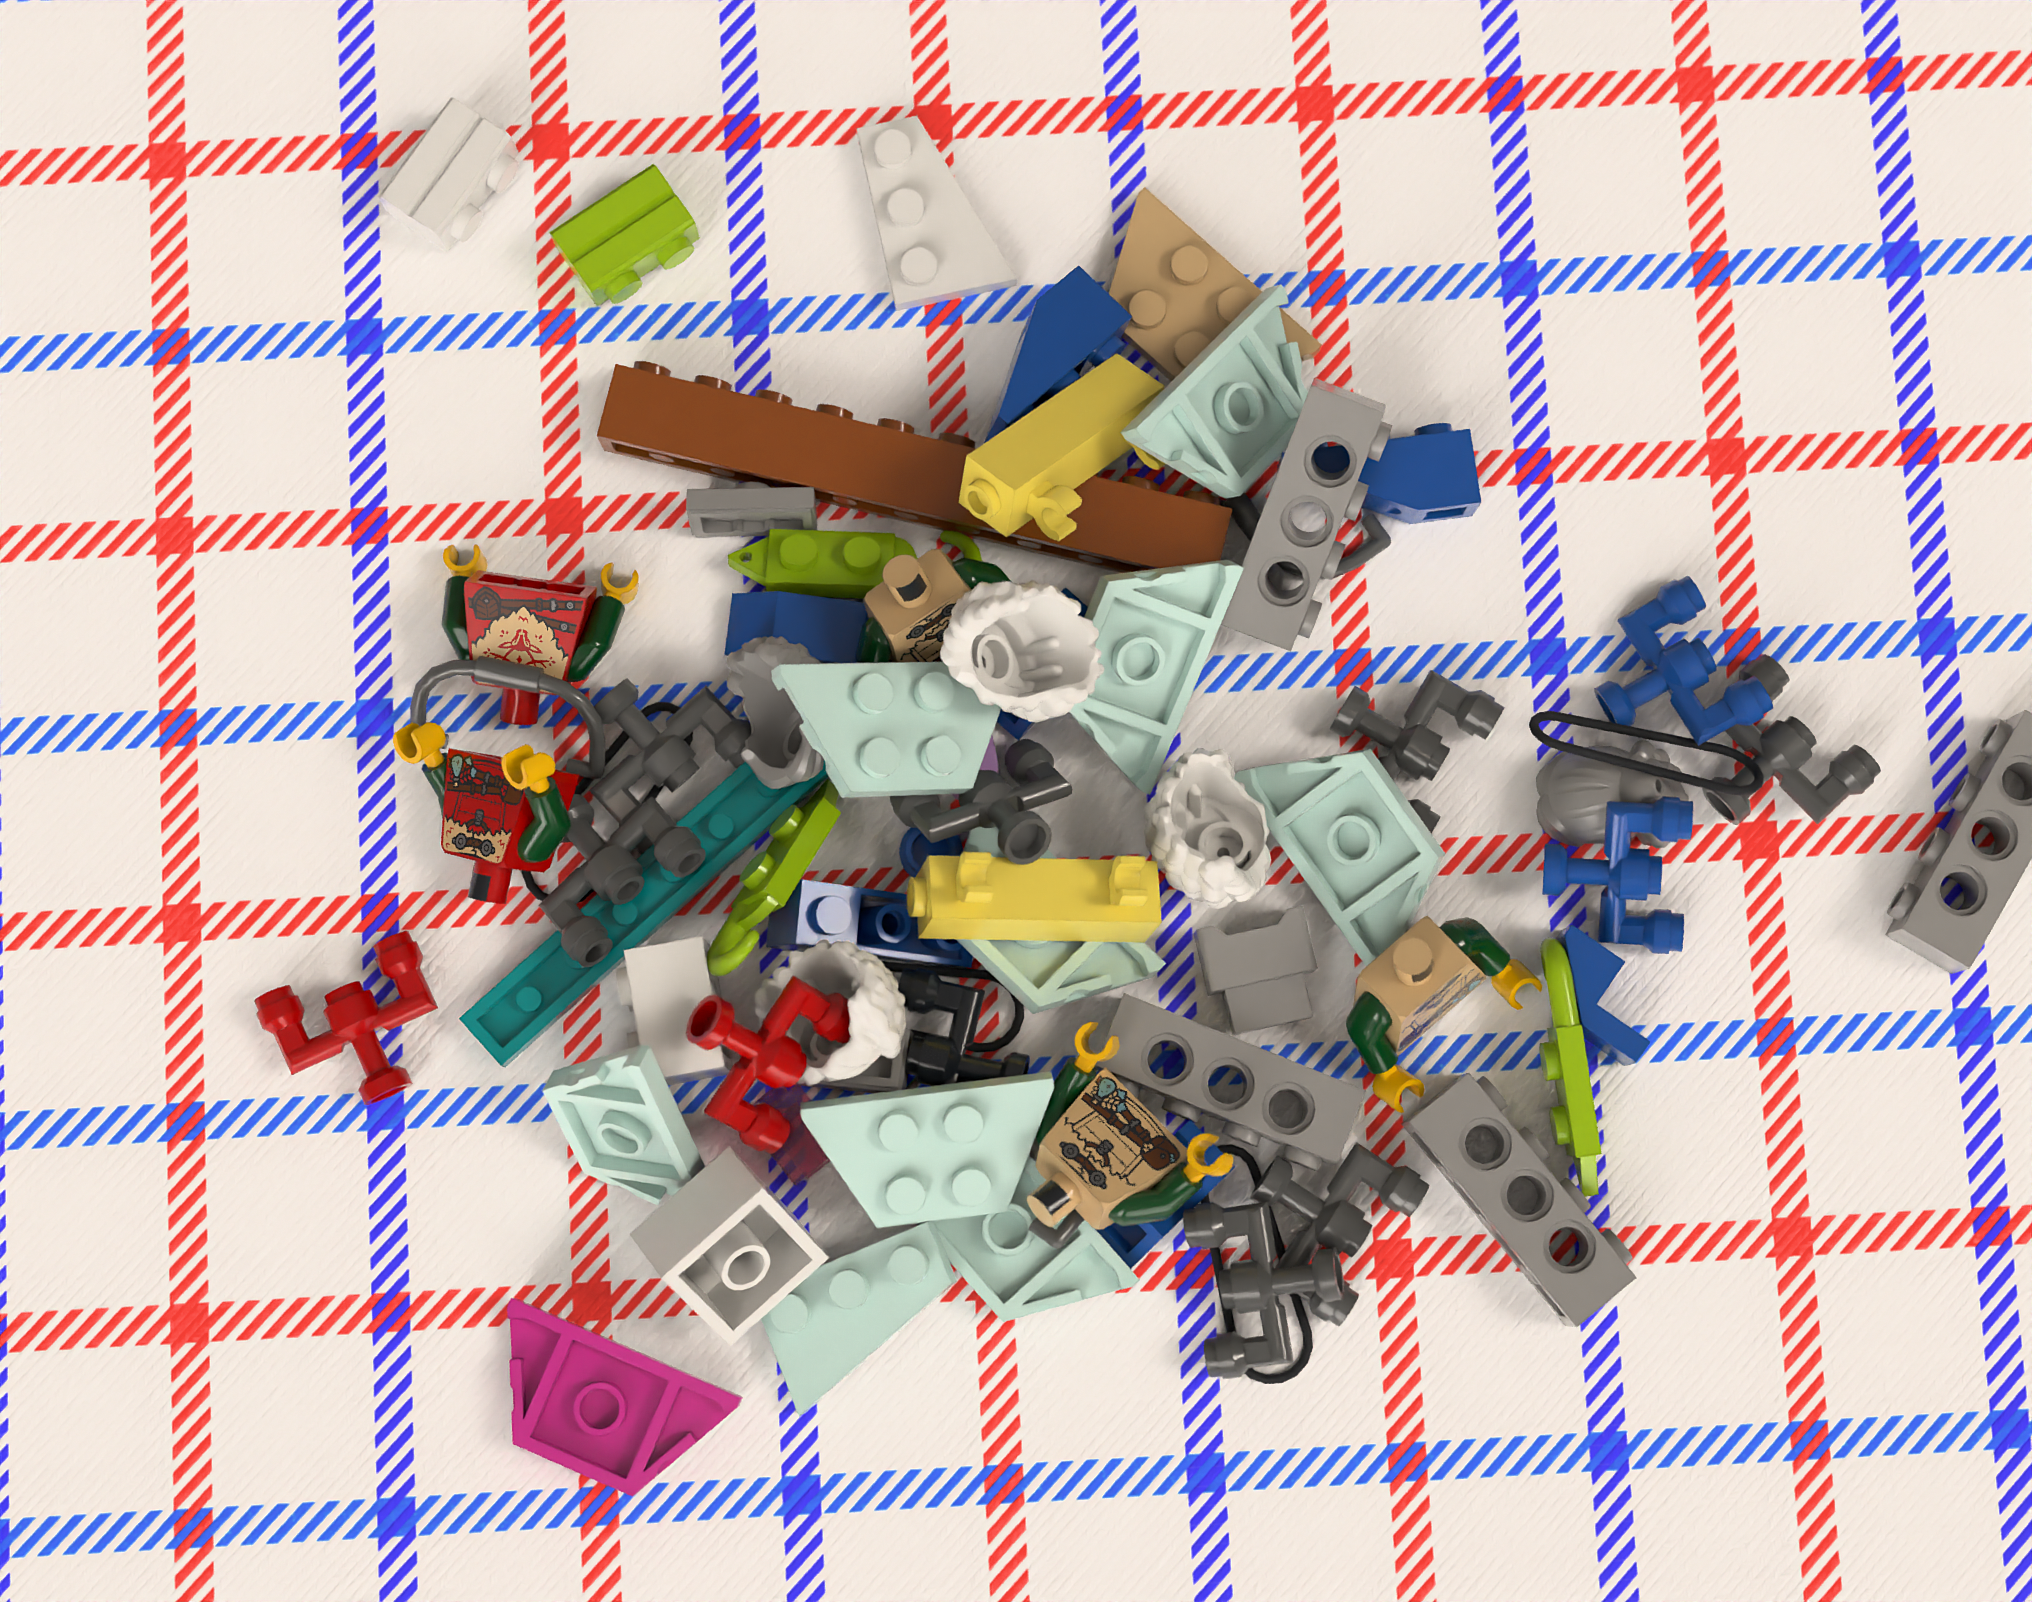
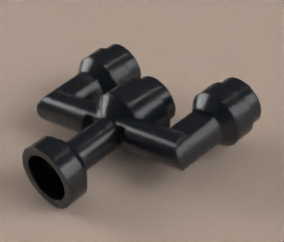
M919 967L917 970L904 968L900 977L898 991L904 995V1007L908 1008L909 1012L925 1015L934 1010L953 1014L948 1037L930 1032L925 1038L914 1036L908 1052L906 1074L917 1076V1083L929 1086L958 1083L959 1079L978 1081L1028 1074L1030 1055L1013 1051L1004 1058L1003 1062L965 1054L967 1047L972 1045L986 990L942 981L936 972Z

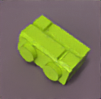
M654 163L549 232L560 255L597 307L608 299L612 304H618L630 298L643 285L641 277L659 265H662L665 270L678 266L691 256L695 250L693 243L700 239L693 217Z

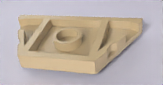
M1144 187L1138 193L1109 295L1132 316L1122 338L1172 382L1262 291ZM1280 308L1287 343H1298L1302 362L1314 358L1320 351L1322 344Z

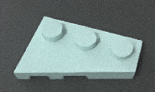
M934 1221L923 1223L819 1266L761 1318L798 1416L809 1411L840 1381L855 1371L871 1354L894 1334L901 1331L957 1282Z

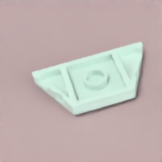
M1282 284L1266 288L1121 431V434L1128 442L1224 499L1241 496L1287 448L1308 394V390L1304 387L1301 379L1302 362L1298 343H1287L1279 306L1289 302L1286 290Z
M1230 560L1101 576L1084 618L1090 619L1093 622V626L1098 629L1099 636L1095 641V645L1102 654L1097 662L1103 665L1104 673L1095 681V691L1088 695L1084 702L1075 704L1069 713L1125 776L1144 793L1151 794L1243 572L1244 568Z
M944 662L779 664L771 671L772 681L778 691L783 688L786 690L802 717L804 723L799 725L811 747L823 756L826 763V772L842 798L963 794L973 788L1001 707L997 704L993 706L982 704L978 700L973 688L965 687L950 675L948 666Z
M1371 749L1251 767L1235 774L1234 779L1238 783L1242 782L1245 785L1247 794L1264 805L1266 823L1270 832L1365 966H1368L1408 931L1446 853Z
M978 827L969 830L963 852H990L991 857H1006L998 847L999 829L997 827ZM1048 849L1040 857L1057 859ZM956 939L1032 1014L1153 978L1166 964L1145 943Z
M639 1045L553 1070L542 1091L583 1173L610 1185L623 1187L635 1196L659 1206L665 1193L673 1196L705 1168V1164L650 1046Z
M1050 1071L800 1103L801 1119L876 1228L1001 1213L1008 1211L1052 1095L1054 1082Z
M1028 1155L1007 1212L934 1221L950 1263L1002 1322L1130 1288L1140 1281L1127 1264L1085 1219L1060 1249L1051 1247L1028 1230L1036 1215L1029 1207L1027 1197L1047 1181L1038 1172L1035 1166L1036 1162L1030 1155ZM1065 1217L1054 1225L1053 1228L1057 1229ZM926 1222L916 1223V1224H917V1226H919V1225H921V1224H923V1223H926Z

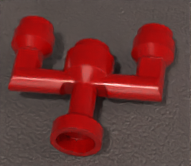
M409 931L389 936L373 946L377 955L375 961L381 974L393 980L400 998L378 1007L372 991H364L360 981L343 985L324 996L328 1007L323 1010V1013L331 1030L311 1039L308 1038L302 1024L305 1012L299 996L294 995L290 985L268 991L254 1000L258 1009L256 1015L261 1027L274 1035L291 1075L342 1053L345 1045L352 1043L367 1077L362 1080L358 1089L364 1105L374 1104L387 1099L413 1084L406 1068L397 1065L390 1066L376 1035V1031L382 1028L390 1031L438 1009L421 970L423 954L417 941L412 940Z
M792 976L762 1021V1026L755 1033L735 1021L734 1007L730 1002L714 994L705 997L695 1007L688 1020L686 1028L688 1041L703 1050H711L722 1044L740 1054L741 1058L733 1065L704 1109V1113L738 1131L741 1142L756 1151H765L768 1154L777 1152L788 1138L790 1132L789 1120L783 1117L778 1109L767 1103L761 1102L752 1105L743 1100L756 1079L771 1088H779L781 1086L789 1088L795 1085L802 1077L807 1065L806 1054L802 1052L798 1041L786 1035L798 1014L811 1021L813 1031L828 1041H837L840 1044L849 1042L851 1038L848 1030L850 1024L849 999L837 992L826 995L796 976Z

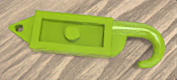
M770 529L769 537L727 556L730 568L765 586L766 592L781 591L818 597L864 599L868 591L884 581L882 577L883 569L892 558L898 555H910L918 559L913 546L905 539L896 537V533ZM945 530L941 532L940 539L959 548L965 558L983 561L979 547L970 537L955 531Z
M829 779L821 785L803 807L798 808L792 805L783 811L769 830L773 840L766 851L754 857L741 873L739 881L744 886L732 903L731 907L733 910L712 941L707 952V966L712 975L716 977L727 975L745 960L760 937L758 931L751 930V928L759 924L770 913L784 907L839 818L841 812L836 808L839 792Z
M1547 937L1541 943L1540 953L1544 977L1547 980L1553 1027L1547 1028L1549 1042L1540 1043L1539 1051L1544 1078L1546 1081L1555 1080L1559 1106L1549 1108L1552 1136L1555 1145L1565 1144L1566 1155L1573 1157L1580 1190L1585 1197L1599 1195L1596 1155H1601L1602 1152L1572 972L1561 942L1553 937Z

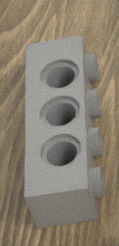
M1317 378L1313 379L1242 563L1244 569L1222 620V626L1290 652L1297 635L1310 638L1323 604L1313 600L1312 596L1320 576L1332 580L1346 546V544L1335 541L1343 517L1356 521L1369 485L1358 481L1367 457L1379 462L1393 426L1381 421L1385 413V404ZM1337 442L1348 451L1350 463L1340 472H1325L1317 466L1313 455L1314 450L1322 443ZM1302 502H1313L1324 510L1327 522L1317 531H1302L1295 526L1291 519L1293 507ZM1277 562H1291L1301 570L1303 582L1293 590H1281L1270 581L1268 569Z
M2027 710L2016 714L2006 721L1998 719L1989 729L1979 748V752L1986 755L1975 776L1967 773L1957 785L1948 803L1950 807L1956 809L1944 830L1937 827L1930 834L1918 855V860L1925 865L1914 884L1908 881L1905 882L1894 896L1887 910V914L1894 919L1885 935L1951 974L1971 968L2032 859V713ZM2005 770L2017 773L2023 780L2025 792L2021 800L2010 797L2004 790L2002 776ZM1975 823L1987 827L1994 837V849L1990 855L1980 852L1972 842L1971 832ZM1945 877L1955 880L1963 890L1964 901L1959 910L1949 907L1941 897L1940 887Z
M1126 993L1123 994L1100 1050L1102 1052L1109 1038L1112 1035H1116L1119 1039L1118 1052L1112 1059L1097 1061L1093 1068L1101 1071L1106 1067L1136 1098H1138L1141 1088L1164 1097L1165 1100L1161 1108L1181 1118L1197 1123L1201 1113L1225 1122L1221 1133L1233 1139L1258 1147L1260 1139L1263 1137L1283 1145L1285 1149L1282 1158L1317 1172L1321 1162L1330 1165L1338 1164L1366 1092L1364 1089ZM1164 1043L1171 1044L1181 1052L1184 1066L1179 1076L1173 1079H1162L1153 1074L1148 1065V1054L1154 1046ZM1230 1068L1240 1075L1243 1081V1093L1237 1102L1231 1104L1221 1103L1211 1095L1208 1081L1214 1070ZM1278 1092L1292 1093L1302 1104L1303 1116L1299 1124L1294 1128L1280 1127L1270 1117L1269 1103Z
M1469 1072L1460 1075L1401 1123V1125L1563 1324L1568 1327L1577 1328L1637 1278L1626 1265L1633 1257L1623 1242L1610 1229L1607 1228L1600 1233L1585 1215V1212L1591 1208V1205L1577 1186L1566 1177L1558 1182L1544 1165L1543 1161L1549 1157V1154L1537 1137L1526 1127L1517 1132L1501 1112L1508 1104L1497 1088L1484 1076L1476 1081ZM1476 1126L1489 1130L1496 1140L1495 1155L1485 1164L1474 1161L1468 1155L1465 1147L1467 1134ZM1518 1177L1530 1180L1538 1193L1536 1206L1525 1215L1514 1211L1507 1199L1508 1187ZM1561 1228H1566L1573 1232L1579 1242V1252L1576 1259L1566 1266L1557 1263L1549 1251V1242L1552 1235Z

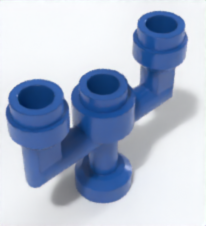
M1688 575L1678 581L1673 579L1660 587L1656 598L1617 620L1643 662L1653 667L1654 670L1624 687H1621L1618 683L1607 681L1594 688V692L1610 722L1632 726L1636 718V708L1668 691L1671 695V705L1699 746L1736 724L1750 726L1763 719V714L1772 710L1773 704L1764 686L1755 676L1745 681L1740 679L1726 687L1722 699L1706 708L1703 707L1693 692L1709 683L1708 675L1717 671V666L1708 648L1700 638H1696L1691 642L1683 638L1665 649L1655 633L1670 623L1683 625L1696 618V613L1706 608L1701 592Z
M1663 796L1654 803L1608 801L1606 806L1604 853L1609 860L1567 858V850L1561 844H1545L1542 895L1559 896L1565 891L1566 883L1604 885L1606 887L1601 892L1599 943L1643 945L1654 954H1669V951L1682 952L1684 940L1683 913H1671L1669 909H1654L1645 916L1626 915L1627 900L1647 901L1648 894L1660 895L1662 882V856H1650L1649 849L1630 848L1631 832L1651 833L1661 842L1677 843L1678 839L1691 840L1693 801L1680 800V797Z

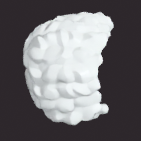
M1034 580L1019 584L1009 581L994 582L992 584L980 582L972 590L964 593L962 598L957 600L956 605L951 610L952 617L949 619L948 628L943 634L944 643L941 647L940 657L945 665L948 666L950 675L965 687L973 688L978 700L982 704L991 706L997 704L1001 707L1002 711L1012 712L1014 715L1022 719H1028L1030 722H1042L1050 717L1055 718L1065 715L1075 704L1084 702L1088 695L1095 691V681L1104 673L1103 665L1097 662L1102 654L1095 645V641L1099 636L1098 629L1093 626V622L1090 619L1078 615L1081 612V604L1078 600L1067 598L1054 585L1048 583L1040 585Z
M1197 748L1193 753L1188 751L1181 755L1169 771L1162 774V778L1157 784L1155 796L1151 798L1150 802L1145 804L1144 809L1146 812L1144 819L1147 821L1144 829L1145 844L1147 850L1152 854L1151 861H1157L1158 869H1161L1166 874V880L1172 888L1184 892L1193 901H1205L1207 906L1219 909L1226 907L1232 900L1247 902L1256 896L1267 879L1265 871L1270 868L1271 864L1270 852L1265 844L1270 830L1266 823L1264 805L1249 796L1245 790V785L1242 782L1238 783L1234 779L1235 772L1229 754L1223 749L1210 752L1203 748Z
M826 939L819 941L815 947L807 948L804 952H790L788 967L776 968L773 972V978H765L755 995L757 1005L755 1013L760 1017V1027L792 976H796L826 995L837 992L849 999L850 1024L848 1030L851 1038L845 1044H840L837 1041H828L813 1031L811 1021L799 1014L790 1026L786 1035L800 1043L802 1052L807 1057L806 1069L797 1083H806L807 1086H811L822 1080L832 1082L851 1078L864 1072L880 1055L889 1059L896 1057L900 1052L901 1040L907 1023L905 1021V997L898 991V980L892 976V972L884 966L877 956L865 950L860 951L854 943L849 941H837L830 944Z

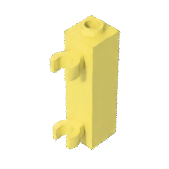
M1118 353L1114 354L966 456L958 503L1005 537H1008L1035 518L1037 525L1045 535L1056 541L1062 540L1073 532L1077 526V523L1066 515L1081 505L1082 499L1074 491L1079 485L1133 447L1137 456L1148 467L1159 470L1165 465L1164 462L1125 440L1121 434V431L1164 390L1165 386Z
M962 852L961 856L929 855L916 877L909 879L907 910L910 917H917L918 939L1145 943L1162 923L1157 861H1145V856L1118 855L1114 860L1039 858L1032 863L1018 865L1011 862L1007 857H991L990 852Z

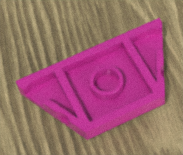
M514 1297L509 1301L507 1318L510 1319L512 1359L509 1360L510 1387L513 1389V1410L511 1412L512 1444L633 1497L741 1404L743 1396L518 1298Z

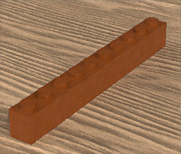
M635 361L633 368L615 364L597 432V438L606 452L737 483L759 482L771 488L814 487L815 499L818 502L941 531L960 532L971 538L1119 573L1220 561L1232 513V508L1220 506L1221 499L1209 493L1188 490L1181 497L1160 492L1159 484L1145 478L1124 476L1121 483L1097 477L1098 473H1096L1074 489L1082 499V502L1078 508L1066 516L1076 522L1077 526L1073 532L1062 540L1056 541L1045 535L1037 525L1035 518L1008 537H1005L958 503L966 456L977 449L975 448L976 442L968 437L953 433H940L938 439L914 434L915 428L913 426L888 418L878 419L877 425L853 420L854 414L851 411L830 404H818L816 411L793 406V400L790 397L770 390H756L755 396L731 391L732 385L728 382L711 376L697 375L694 382L670 377L671 371L666 367L647 361Z

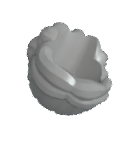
M773 636L754 638L748 643H744L738 651L731 652L726 661L727 666L731 670L727 677V687L732 693L743 698L742 708L751 724V735L745 741V747L741 751V756L765 786L771 789L785 788L791 784L808 781L810 778L815 777L823 769L824 758L817 750L811 747L799 725L804 723L802 717L786 690L783 688L778 691L772 681L771 671L779 664H821V662L816 657H812L804 645L800 643L791 644L783 636L778 638Z
M1646 740L1637 741L1632 746L1630 752L1613 746L1586 747L1682 772L1679 767L1670 763V757L1666 751L1655 749ZM1567 752L1556 755L1536 776V788L1540 796L1536 808L1538 823L1551 838L1576 847H1580L1583 844H1604L1606 806L1608 801L1654 803L1663 796L1680 797V800L1689 801V796L1685 793L1681 782ZM1631 832V838L1636 836L1643 845L1665 848L1670 844V842L1659 841L1651 833Z

